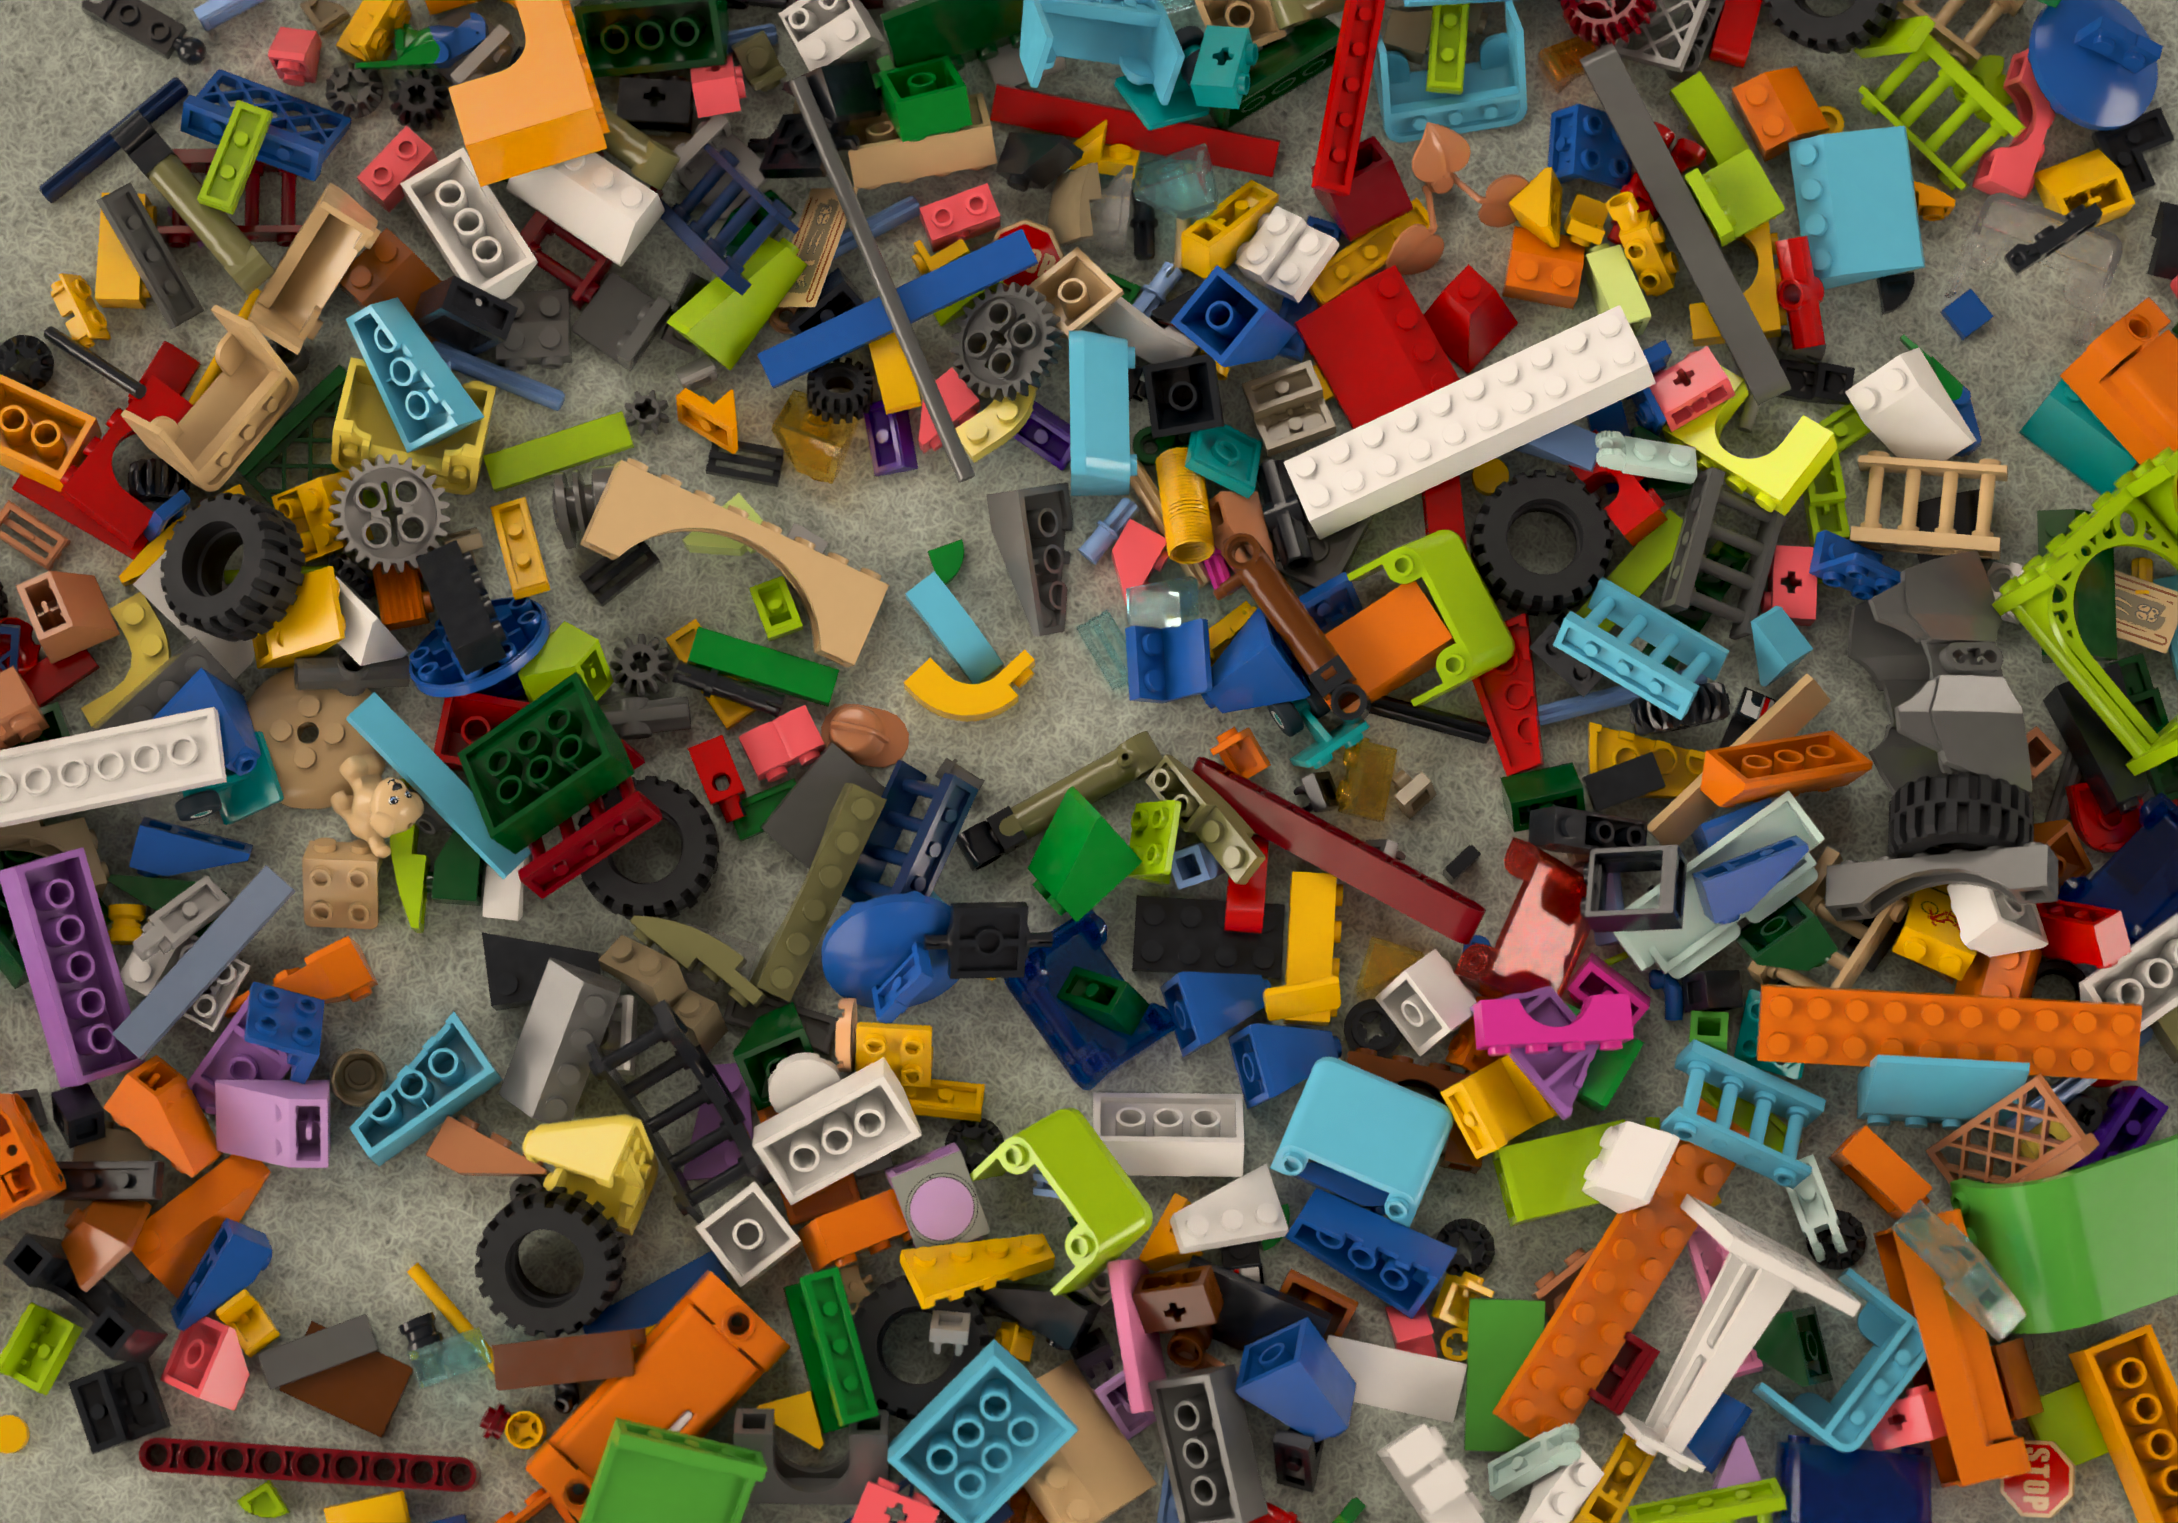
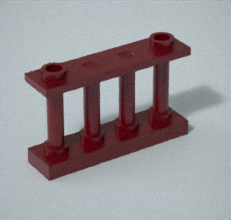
M217 148L172 150L191 173H205L207 175ZM255 160L245 185L244 225H236L250 242H277V245L282 247H289L302 227V225H295L296 177L298 175ZM264 172H278V175L282 176L281 225H259L260 177L264 175ZM173 207L172 226H157L164 242L168 243L170 247L187 248L190 246V243L202 242L192 229L186 226L187 223Z
M603 150L595 152L601 157H604ZM653 186L650 187L651 190L658 194L659 198L664 195L662 190ZM536 210L520 232L525 243L537 259L538 263L536 265L575 291L571 296L573 305L581 310L585 303L589 304L601 287L599 283L614 262L551 221L538 210ZM547 234L550 236L555 234L596 262L584 279L541 251L542 247L540 244Z
M621 739L633 769L635 770L645 763L644 757ZM632 776L618 784L623 801L606 811L602 796L589 804L593 821L576 831L571 816L559 825L563 841L548 851L545 849L542 837L530 844L529 848L533 861L518 870L520 881L541 899H544L661 821L663 818L660 809L639 790L636 791Z

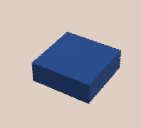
M1971 288L1940 312L1962 340H1965L1993 318L1991 312Z

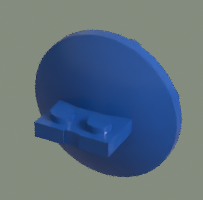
M2061 0L2056 8L2046 5L2037 16L2030 34L2028 60L2037 84L2050 102L2053 111L2084 128L2109 131L2121 128L2136 120L2150 105L2157 86V60L2160 59L2163 46L2150 40L2140 21L2117 0Z
M514 597L491 600L498 617L492 620L493 622L499 620L508 639L502 642L507 657L468 675H465L439 618L434 624L435 629L421 641L416 650L409 656V673L415 686L422 693L433 697H456L478 693L516 699L524 695L525 690L518 672L542 649L550 633V621L544 608L529 597L515 600Z
M911 891L906 894L885 895L865 902L854 903L831 926L822 944V966L828 983L843 998H855L858 1005L874 1008L876 1019L881 1023H892L908 1007L925 1003L943 994L959 979L949 978L947 950H924L923 942L925 941L924 934L947 933L950 925L951 906L935 898L924 896L918 891Z

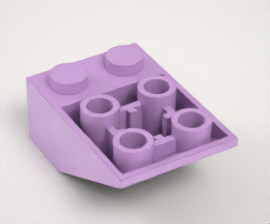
M215 1080L217 1151L289 1168H328L331 1151L330 1080H307L305 1084L291 1080Z

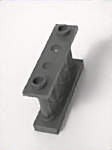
M1711 467L1697 473L1693 483L1659 610L1668 614H1674L1688 609L1690 605L1733 622L1729 638L1737 640L1752 635L1751 621L1760 616V613H1758L1778 537L1787 522L1788 513L1784 516L1776 510L1768 512L1756 502L1725 490L1722 483L1726 472ZM1720 503L1761 520L1756 539L1716 524L1715 519H1713L1716 505ZM1711 537L1750 553L1751 557L1746 574L1706 558L1704 548L1707 539ZM1701 571L1741 587L1742 590L1737 608L1696 592L1694 585L1697 574Z

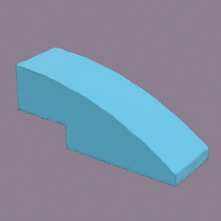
M935 571L905 593L906 600L926 623L929 631L972 684H979L1003 665V662Z

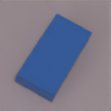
M183 489L154 511L148 522V527L143 532V535L150 543L172 523L183 517L191 500Z
M1723 1392L1687 1444L1688 1449L1706 1467L1704 1470L1713 1474L1753 1411L1746 1404Z

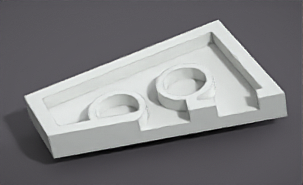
M1267 1163L1177 1211L1170 1219L1180 1254L1284 1237L1289 1230Z

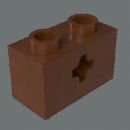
M1211 1265L1140 1275L1132 1294L1145 1334L1153 1332L1166 1334L1180 1328L1208 1327L1217 1322L1224 1305Z

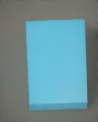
M1776 605L1751 621L1761 686L1766 687L1792 671L1813 650L1812 646L1782 607Z

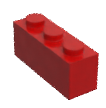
M2064 900L2035 903L2049 943L2044 948H2040L2043 951L2042 955L2046 956V958H2059L2069 960L2073 964L2085 963L2095 965L2099 969H2105L2115 966L2118 963V959L2132 952L2120 910Z

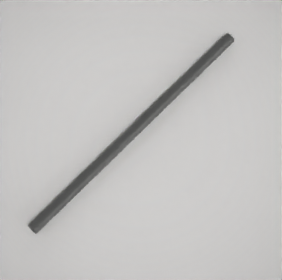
M806 76L797 77L789 82L790 88L958 483L967 481L975 476L973 468Z

